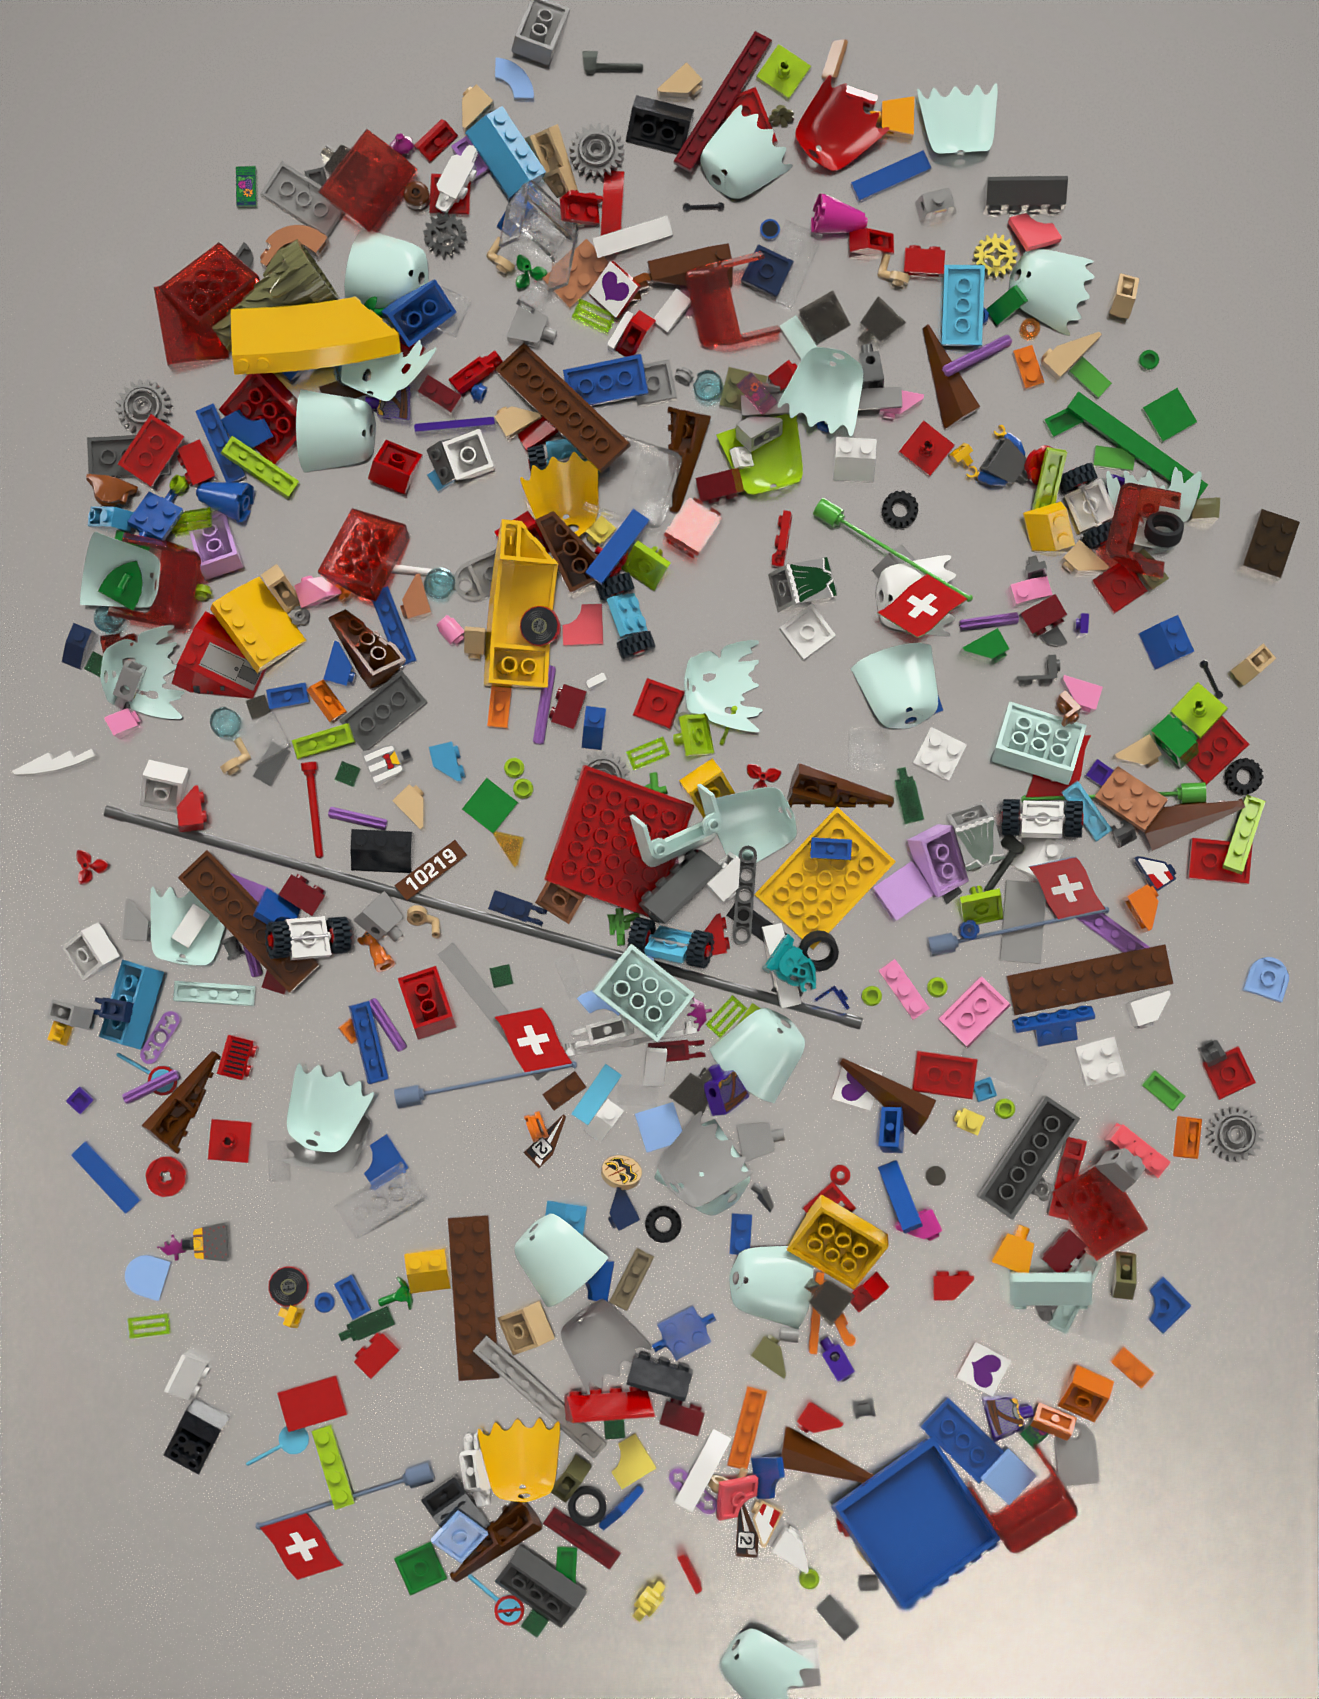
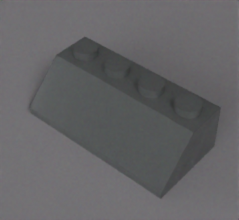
M1068 176L987 177L984 185V210H989L991 213H998L1001 210H1009V212L1016 213L1021 212V209H1029V212H1040L1041 209H1049L1050 212H1060L1066 206Z
M692 849L685 854V859L680 864L677 863L670 869L671 873L666 878L662 877L655 884L656 887L652 891H647L641 897L642 901L638 905L652 920L665 924L722 867L702 850Z
M521 1545L495 1580V1583L559 1628L565 1625L587 1593L579 1585L566 1578L562 1573L556 1571Z

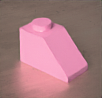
M902 390L903 407L880 409L879 414H882L886 419L899 418L923 401L924 394Z
M312 575L301 578V582L294 585L301 608L317 606L341 594L340 589L322 577L313 578Z
M1047 576L1011 584L1008 588L1014 607L1053 595Z
M1064 675L1061 682L1069 695L1081 706L1080 711L1084 713L1094 712L1103 687Z
M129 708L104 718L112 734L118 739L140 728L138 722L141 720L135 710L132 712Z

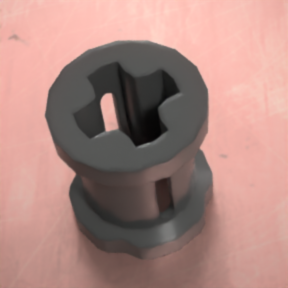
M235 936L221 941V944L224 945L227 951L228 961L245 954L244 951H241Z
M873 1398L867 1402H853L855 1420L859 1419V1417L870 1415L876 1417Z

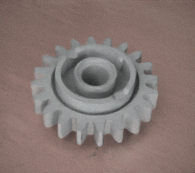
M598 123L597 128L594 129L593 125L590 124V130L583 126V134L576 132L578 139H571L572 144L575 146H569L570 152H573L570 154V159L574 160L572 162L573 167L579 166V173L585 170V177L592 173L593 179L596 178L597 174H600L603 179L604 172L611 176V168L618 170L616 163L622 164L620 157L624 156V151L620 149L624 148V144L620 142L621 136H615V129L609 132L608 125L601 129V124ZM595 148L602 150L599 154L592 153V150Z
M138 379V385L131 381L130 389L126 386L123 387L126 391L125 394L118 393L122 400H116V403L121 407L116 408L115 411L122 414L117 418L124 420L122 423L124 427L130 425V432H133L136 428L138 434L150 414L161 421H168L164 415L171 414V411L166 408L171 406V402L165 401L169 398V395L162 394L165 390L163 387L157 389V382L150 386L149 379L146 380L145 384ZM141 403H148L146 411H139Z
M605 750L602 751L601 756H598V753L595 751L594 758L587 755L588 762L580 761L582 765H587L631 781V778L625 777L630 771L623 770L626 762L619 764L621 757L618 756L616 759H613V752L607 757ZM577 768L576 770L581 772L582 768Z
M1233 1106L1229 1113L1224 1108L1223 1116L1220 1113H1216L1218 1121L1211 1119L1215 1126L1208 1127V1130L1212 1131L1213 1134L1208 1135L1207 1138L1214 1141L1209 1146H1217L1214 1153L1222 1152L1221 1159L1228 1155V1162H1232L1235 1157L1236 1162L1239 1163L1241 1156L1247 1161L1249 1160L1248 1153L1255 1156L1256 1154L1253 1149H1261L1257 1142H1264L1262 1138H1259V1135L1263 1134L1264 1131L1258 1130L1262 1123H1255L1257 1115L1250 1118L1251 1110H1247L1244 1114L1243 1107H1240L1238 1112H1236ZM1234 1129L1240 1131V1138L1238 1140H1233L1231 1137V1132Z

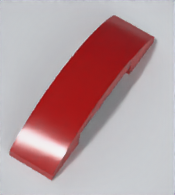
M611 171V176L604 172L601 236L621 230L624 171Z
M1068 1137L1065 1141L1054 1182L1055 1190L1052 1192L1048 1216L1068 1220L1087 1141Z

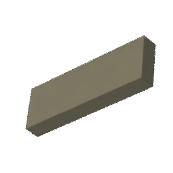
M636 1247L609 1301L610 1303L628 1311L655 1256Z

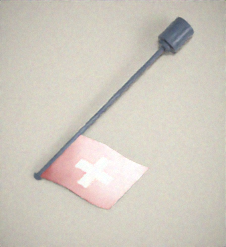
M1076 856L1028 867L1038 879L1045 899L1057 918L980 934L973 940L1104 912L1108 914L1109 907L1103 906L1095 894L1087 872ZM952 932L928 937L932 957L956 952V948L959 947L958 943L971 941L968 938L957 939V936H953Z
M542 1008L496 1016L495 1019L503 1028L513 1055L524 1070L523 1073L425 1092L419 1085L394 1089L395 1101L398 1109L422 1105V1100H425L426 1095L570 1067L575 1069L577 1063L571 1061L560 1044L552 1021Z
M429 1462L407 1468L405 1469V1474H403V1479L353 1494V1497L357 1498L401 1483H405L406 1486L409 1485L412 1489L435 1482L432 1467ZM332 1501L261 1524L257 1522L255 1528L262 1530L272 1542L284 1565L297 1580L344 1565L332 1552L321 1530L307 1514L333 1505Z

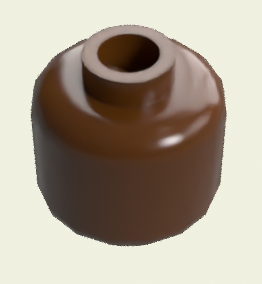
M419 181L407 184L403 192L405 203L412 209L424 208L430 199L427 186Z

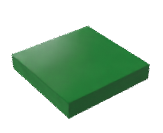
M1178 388L1142 408L1162 443L1197 423L1196 418Z
M486 778L462 810L494 834L518 802Z
M431 1541L394 1557L410 1596L448 1579Z

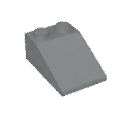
M530 0L514 37L511 52L549 65L570 8L550 0Z

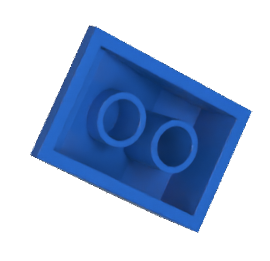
M435 279L402 296L381 311L390 326L399 332L401 343L407 347L412 346L457 313Z

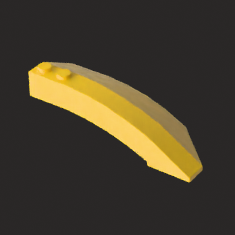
M355 296L300 305L231 309L234 375L318 369L401 353L399 332L393 327H389L383 322L381 317L365 307Z
M502 519L500 523L488 609L484 686L548 688L550 643L545 646H537L527 642L521 634L520 622L524 613L532 607L544 606L553 610L559 564L546 552L538 539L533 537L522 521Z

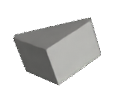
M902 544L894 549L911 561L915 559ZM889 553L872 569V572L879 579L884 569L892 565L904 563L905 561Z

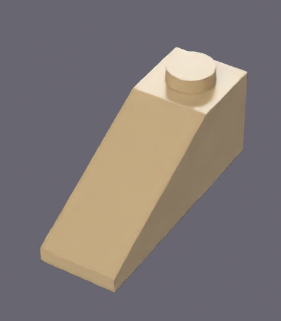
M1096 332L1058 345L1054 350L1049 348L1042 356L1044 360L1041 365L1059 380L1100 339L1102 334Z

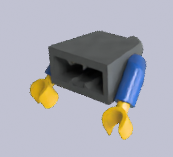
M998 425V428L1003 433L998 434L996 431H993L994 437L999 440L979 468L981 472H978L975 466H970L969 468L976 472L972 476L966 475L969 479L978 478L979 481L992 486H1004L1007 483L1013 484L1016 480L1024 484L1028 480V475L1024 470L1027 458L1025 457L1026 453L1023 444L1011 433H1006L1003 425Z

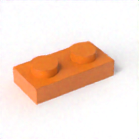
M1030 345L1014 350L1012 353L1024 389L1044 384L1045 382L1033 346Z
M324 680L311 685L306 690L329 722L347 712Z
M491 686L488 727L508 729L512 688Z
M1124 1346L1110 1361L1141 1389L1155 1374Z

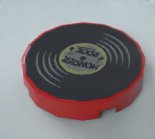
M544 606L530 608L521 618V634L532 645L545 646L552 643L560 632V621L557 614Z
M285 1266L272 1274L268 1290L271 1298L277 1304L284 1307L295 1306L306 1298L309 1292V1281L300 1269L294 1266Z

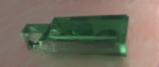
M906 767L898 768L899 779L895 780V788L904 824L924 820L916 782L913 776L908 777Z
M387 1305L351 1321L346 1325L348 1330L338 1335L341 1341L352 1338L353 1342L359 1341L396 1323Z

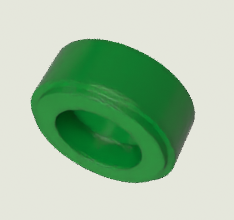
M1153 350L1143 351L1138 359L1140 367L1146 371L1155 369L1159 363L1158 354Z

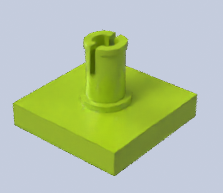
M778 44L757 74L756 79L789 100L811 69V65Z
M637 540L622 569L655 591L671 562L662 557L663 551L661 549L657 553L655 552L658 547L653 546L650 549Z
M1197 682L1171 710V714L1176 716L1201 739L1226 713L1228 707Z
M707 715L679 716L682 733L674 734L673 741L675 745L684 744L686 756L714 754Z
M978 885L977 892L975 886L970 889L971 895L960 897L962 922L973 920L978 925L1003 919L1000 889L983 892L982 886Z

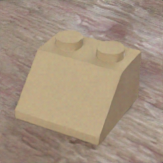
M540 1301L498 1317L513 1355L539 1347L555 1339Z

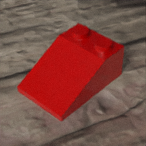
M436 966L398 978L418 1040L456 1027Z

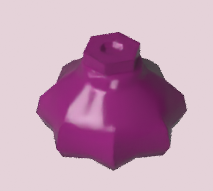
M402 133L397 134L390 143L391 152L399 156L409 154L414 148L413 139L406 137Z

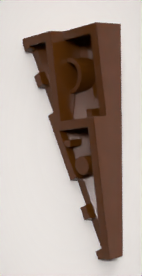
M927 324L922 330L943 428L946 430L979 410L980 405L959 372L951 376H946L943 372L944 365L952 362L930 325Z
M668 406V413L671 414V424L668 425V431L671 432V444H668L669 475L672 476V487L669 488V493L672 494V507H669V511L680 513L711 416Z
M798 763L791 779L787 802L790 807L793 804H804L805 807H811V804H824V807H856V804H868V807H874L875 804H887L888 807H892L894 797Z
M1239 799L1238 801L1221 800L1215 803L1198 802L1163 807L1145 831V835L1153 851L1245 808V804L1242 799Z
M214 1051L210 1052L141 1125L152 1137L176 1154L180 1151L179 1144L182 1137H186L188 1133L186 1128L191 1118L194 1119L206 1090L204 1087L207 1080L212 1078L214 1064L216 1060L220 1059V1056Z
M841 1058L838 1064L857 1080L884 1107H902L904 1126L912 1134L917 1135L928 1120L936 1100Z
M785 1426L780 1455L783 1458L784 1469L862 1483L874 1476L828 1448L793 1430L791 1427Z
M522 1494L518 1495L519 1498L524 1499ZM511 1501L508 1506H503L501 1509L503 1511L502 1514L485 1529L488 1532L486 1538L463 1561L456 1572H451L450 1576L453 1581L458 1582L543 1529L537 1513L528 1502Z

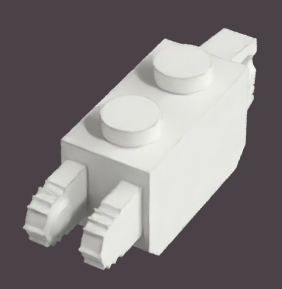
M474 145L467 146L461 156H451L437 183V188L440 192L436 203L437 209L447 213L455 202L458 203L460 198L464 199L468 191L466 187L469 181L472 182L477 174V167L474 163L476 157H478V151H476L477 149Z
M624 1016L586 1025L585 1028L571 1031V1035L577 1036L581 1035V1033H588L589 1040L574 1043L575 1048L629 1036L635 1033L634 1028L636 1026Z
M478 1433L474 1437L471 1434H466L463 1438L465 1451H462L459 1455L463 1487L466 1492H472L476 1507L486 1506L490 1504V1489L492 1488L486 1472Z

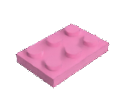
M981 976L939 1020L968 1048L1011 1004Z

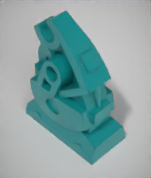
M786 934L762 969L767 972L773 971L778 979L791 986H799L802 993L807 991L805 983L811 985V990L815 989L816 970L811 958L808 959L803 955V950L793 946L794 938Z

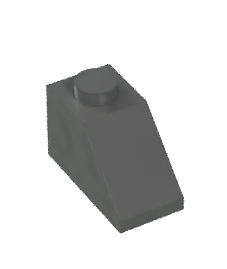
M831 1595L815 1608L844 1641L860 1628L859 1624Z

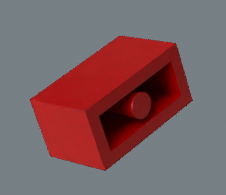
M910 245L909 248L905 247L903 273L910 276L943 278L945 250H941L940 247L931 246L929 249H921L919 245Z
M200 439L178 448L180 454L177 455L180 465H185L187 473H184L188 484H193L197 488L203 482H212L217 479Z
M377 1332L369 1340L371 1345L367 1349L362 1347L354 1355L357 1358L354 1363L370 1379L401 1349L385 1332L381 1335Z

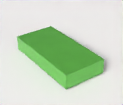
M1083 356L1069 370V373L1097 399L1112 384Z
M1095 446L1093 466L1133 471L1135 458L1123 449Z
M1156 1070L1141 1085L1172 1112L1186 1097Z

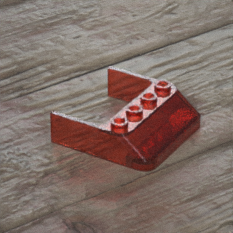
M761 251L695 267L686 273L685 280L699 340L704 346L734 345L781 333L780 327L775 325L741 334L737 321L727 270L733 266L765 259Z
M123 533L122 542L162 550L159 561L158 592L148 612L143 613L109 606L107 615L159 626L174 625L173 629H184L190 620L201 566V556L198 552L176 543ZM156 579V581H155V588H154L155 590H156V586H157V579Z
M1037 1441L1033 1443V1447L1053 1478L1002 1512L993 1514L973 1483L968 1484L969 1491L1008 1551L1014 1554L1026 1550L1075 1519L1078 1514V1507Z

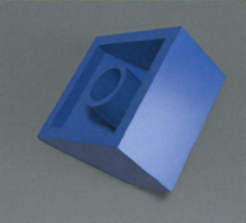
M1178 615L1138 633L1154 670L1194 652Z

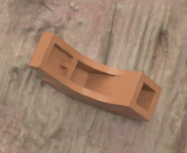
M291 225L283 227L270 235L265 241L270 249H265L261 254L260 263L266 269L277 251L282 247L285 248L296 239L309 252L318 257L329 243V239L320 231L309 226Z

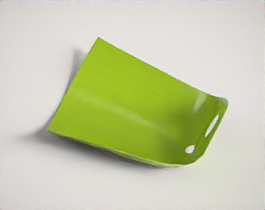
M790 414L773 417L783 420L782 435L751 452L754 466L739 469L744 490L748 494L754 495L776 490L797 483L802 479L803 464L797 415L793 418H790ZM736 428L716 434L732 469H734L730 450L734 447H745L736 439ZM772 484L777 485L776 487L770 488V485Z

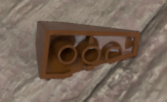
M729 243L700 248L647 262L652 282L685 285L690 288L697 287L709 291L732 288L733 260Z
M554 511L536 519L535 521L553 558L559 564V571L570 593L595 582L593 578L586 574V570L596 559L597 555Z
M342 610L328 618L357 672L370 689L386 682L406 662L405 657L395 644L381 638L377 631L373 632L364 625L363 621L348 610Z

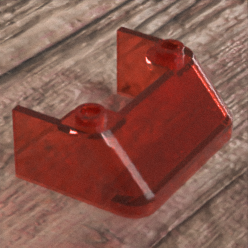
M1135 483L1122 485L1106 543L1107 555L1131 572L1163 578L1165 562L1145 558L1142 554L1132 552L1140 518H1148L1152 513L1159 512L1160 506L1180 510L1182 493Z

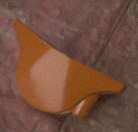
M96 474L86 475V480L94 490L95 500L105 507H115L119 504L125 505L128 496L138 491L137 486L115 477Z

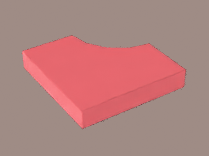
M1027 213L1009 217L1008 223L1026 251L1056 244L1062 240L1060 233L1053 223L1037 222Z
M582 604L578 617L571 623L562 625L563 646L603 644L602 604Z
M756 1475L719 1482L716 1518L721 1521L738 1517L739 1510L743 1504L750 1498L757 1496L759 1478Z

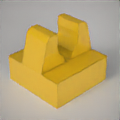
M962 443L948 455L953 462H961L967 467L973 463L969 455L973 449L967 443Z
M54 1021L47 1040L68 1046L74 1027Z
M290 1305L289 1309L280 1308L278 1316L285 1318L283 1325L298 1328L305 1309Z

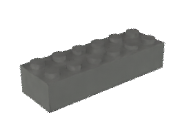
M1044 1095L977 1197L1013 1220L1080 1118Z

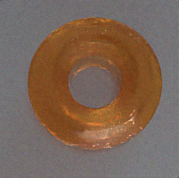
M1033 318L1025 319L1020 326L1021 334L1026 338H1035L1040 332L1039 322ZM1032 326L1034 330L1032 332H1028L1026 327Z

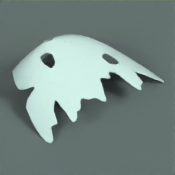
M418 340L406 357H403V352L395 355L342 365L341 381L351 388L377 399L390 401L398 390L404 389L416 378L437 348L420 356L422 345L421 341ZM411 364L407 373L403 374L401 370L404 365ZM368 368L371 371V379L366 382L362 378Z
M1175 467L1171 485L1166 489L1165 485L1157 487L1150 470L1139 481L1133 475H1129L1128 471L1124 470L1125 491L1120 487L1117 477L1113 479L1110 472L1107 471L1106 480L1109 497L1114 508L1121 509L1117 516V523L1122 532L1123 539L1131 544L1151 548L1158 547L1146 543L1148 540L1145 538L1144 529L1148 516L1159 511L1169 512L1180 517L1183 522H1186L1196 503L1201 483V471H1198L1188 481L1183 483L1182 472L1178 471L1177 467ZM1173 494H1179L1177 505L1171 503ZM1137 513L1143 517L1144 524L1142 527L1136 525ZM1154 527L1162 532H1174L1166 527Z
M166 625L144 631L137 636V643L130 639H124L105 650L100 678L103 691L109 703L114 704L117 696L113 695V691L123 667L122 660L131 657L135 658L136 663L147 667L138 690L146 692L156 691L158 693L157 699L136 694L132 702L128 701L131 709L149 716L165 719L182 718L181 714L169 702L180 699L181 695L185 692L164 689L162 687L166 683L163 676L176 669L177 665L173 664L167 656L173 652V647L177 645V642L156 645L159 640L169 636L167 632L173 629L174 625ZM105 670H106L107 673H108V681H107V683H105V681H104V672H105ZM112 671L116 672L115 678L112 676Z
M747 640L726 645L721 650L720 658L715 653L707 651L688 660L684 685L687 708L691 713H705L710 721L729 728L760 732L747 718L758 716L763 710L740 704V702L745 700L742 696L743 693L759 686L748 676L754 670V666L759 663V660L739 662L743 656L752 653L751 648L759 644V641ZM713 673L716 674V677L706 682L703 680V675ZM687 678L689 680V690L687 689ZM692 685L696 687L694 692L692 691ZM737 706L738 708L736 714H728L724 711L726 707Z

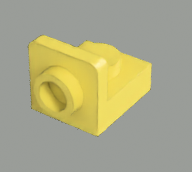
M601 515L585 531L586 539L593 546L598 544L601 547L616 531V527Z
M962 1108L961 1111L957 1110L953 1121L956 1122L955 1127L978 1136L985 1117Z

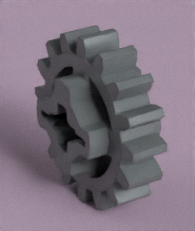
M447 212L442 217L440 213H437V219L431 216L432 223H425L428 230H423V234L427 236L424 238L425 243L430 242L428 249L434 248V254L441 251L443 257L446 252H449L450 256H452V250L455 249L459 252L458 246L465 245L462 239L467 238V235L462 232L466 230V227L460 226L462 220L456 221L455 214L449 217ZM454 225L458 230V236L453 233ZM446 231H448L449 236L445 235L444 238H442L441 232L445 233ZM432 233L437 236L436 243L432 239Z

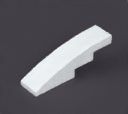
M667 215L592 238L597 258L671 236L673 232Z
M93 749L76 757L72 751H68L56 758H53L52 754L46 753L13 770V773L16 776L54 773L80 766L98 758Z
M782 923L761 927L767 959H769L785 935ZM772 971L780 1008L801 1004L798 986H791L781 981Z
M714 1429L712 1430L674 1503L693 1512L731 1440L729 1437Z

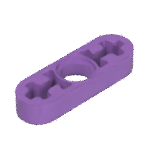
M168 1011L163 1014L140 1052V1058L144 1063L153 1064L158 1061L180 1025L181 1018L178 1013ZM174 1015L176 1023L169 1025L168 1029H171L169 1034L167 1030L160 1028V1026L166 1027L168 1023L166 1017ZM158 1032H163L166 1035L165 1042L161 1044L155 1041V1035ZM151 1042L155 1046L161 1047L160 1050L155 1048L153 1052V1055L155 1056L154 1059H146L147 1055L145 1054V1052L151 1051V1049L153 1048V1046L149 1045Z
M677 1467L670 1471L669 1481L680 1491L683 1483L679 1480L673 1481V1474L681 1472L683 1474L682 1479L685 1481L688 1473L684 1469ZM705 1489L704 1493L706 1495L703 1498L706 1501L712 1500L713 1508L704 1509L705 1504L701 1500L696 1504V1507L705 1514H712L717 1510V1500Z

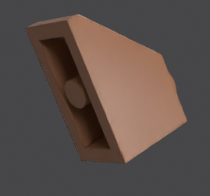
M416 574L402 599L403 605L400 606L403 617L407 616L409 621L432 615L420 574Z

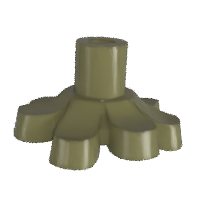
M778 105L776 109L772 110L769 122H772L774 127L781 124L782 128L788 127L787 121H794V112L791 109L787 110L786 106Z

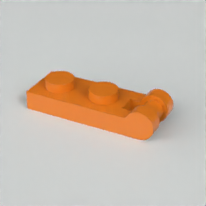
M829 1292L822 1295L843 1342L849 1347L853 1346L856 1343V1338L853 1334L848 1333L845 1327L848 1325V1321L844 1313L840 1315L836 1308L840 1306L836 1296H831Z

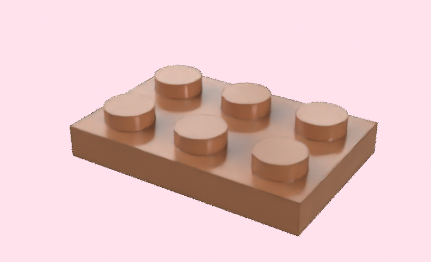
M586 238L543 278V281L571 309L591 290L609 262L604 257L597 258L595 247Z
M1119 766L1116 767L1094 798L1143 832L1147 830L1168 801L1166 797Z

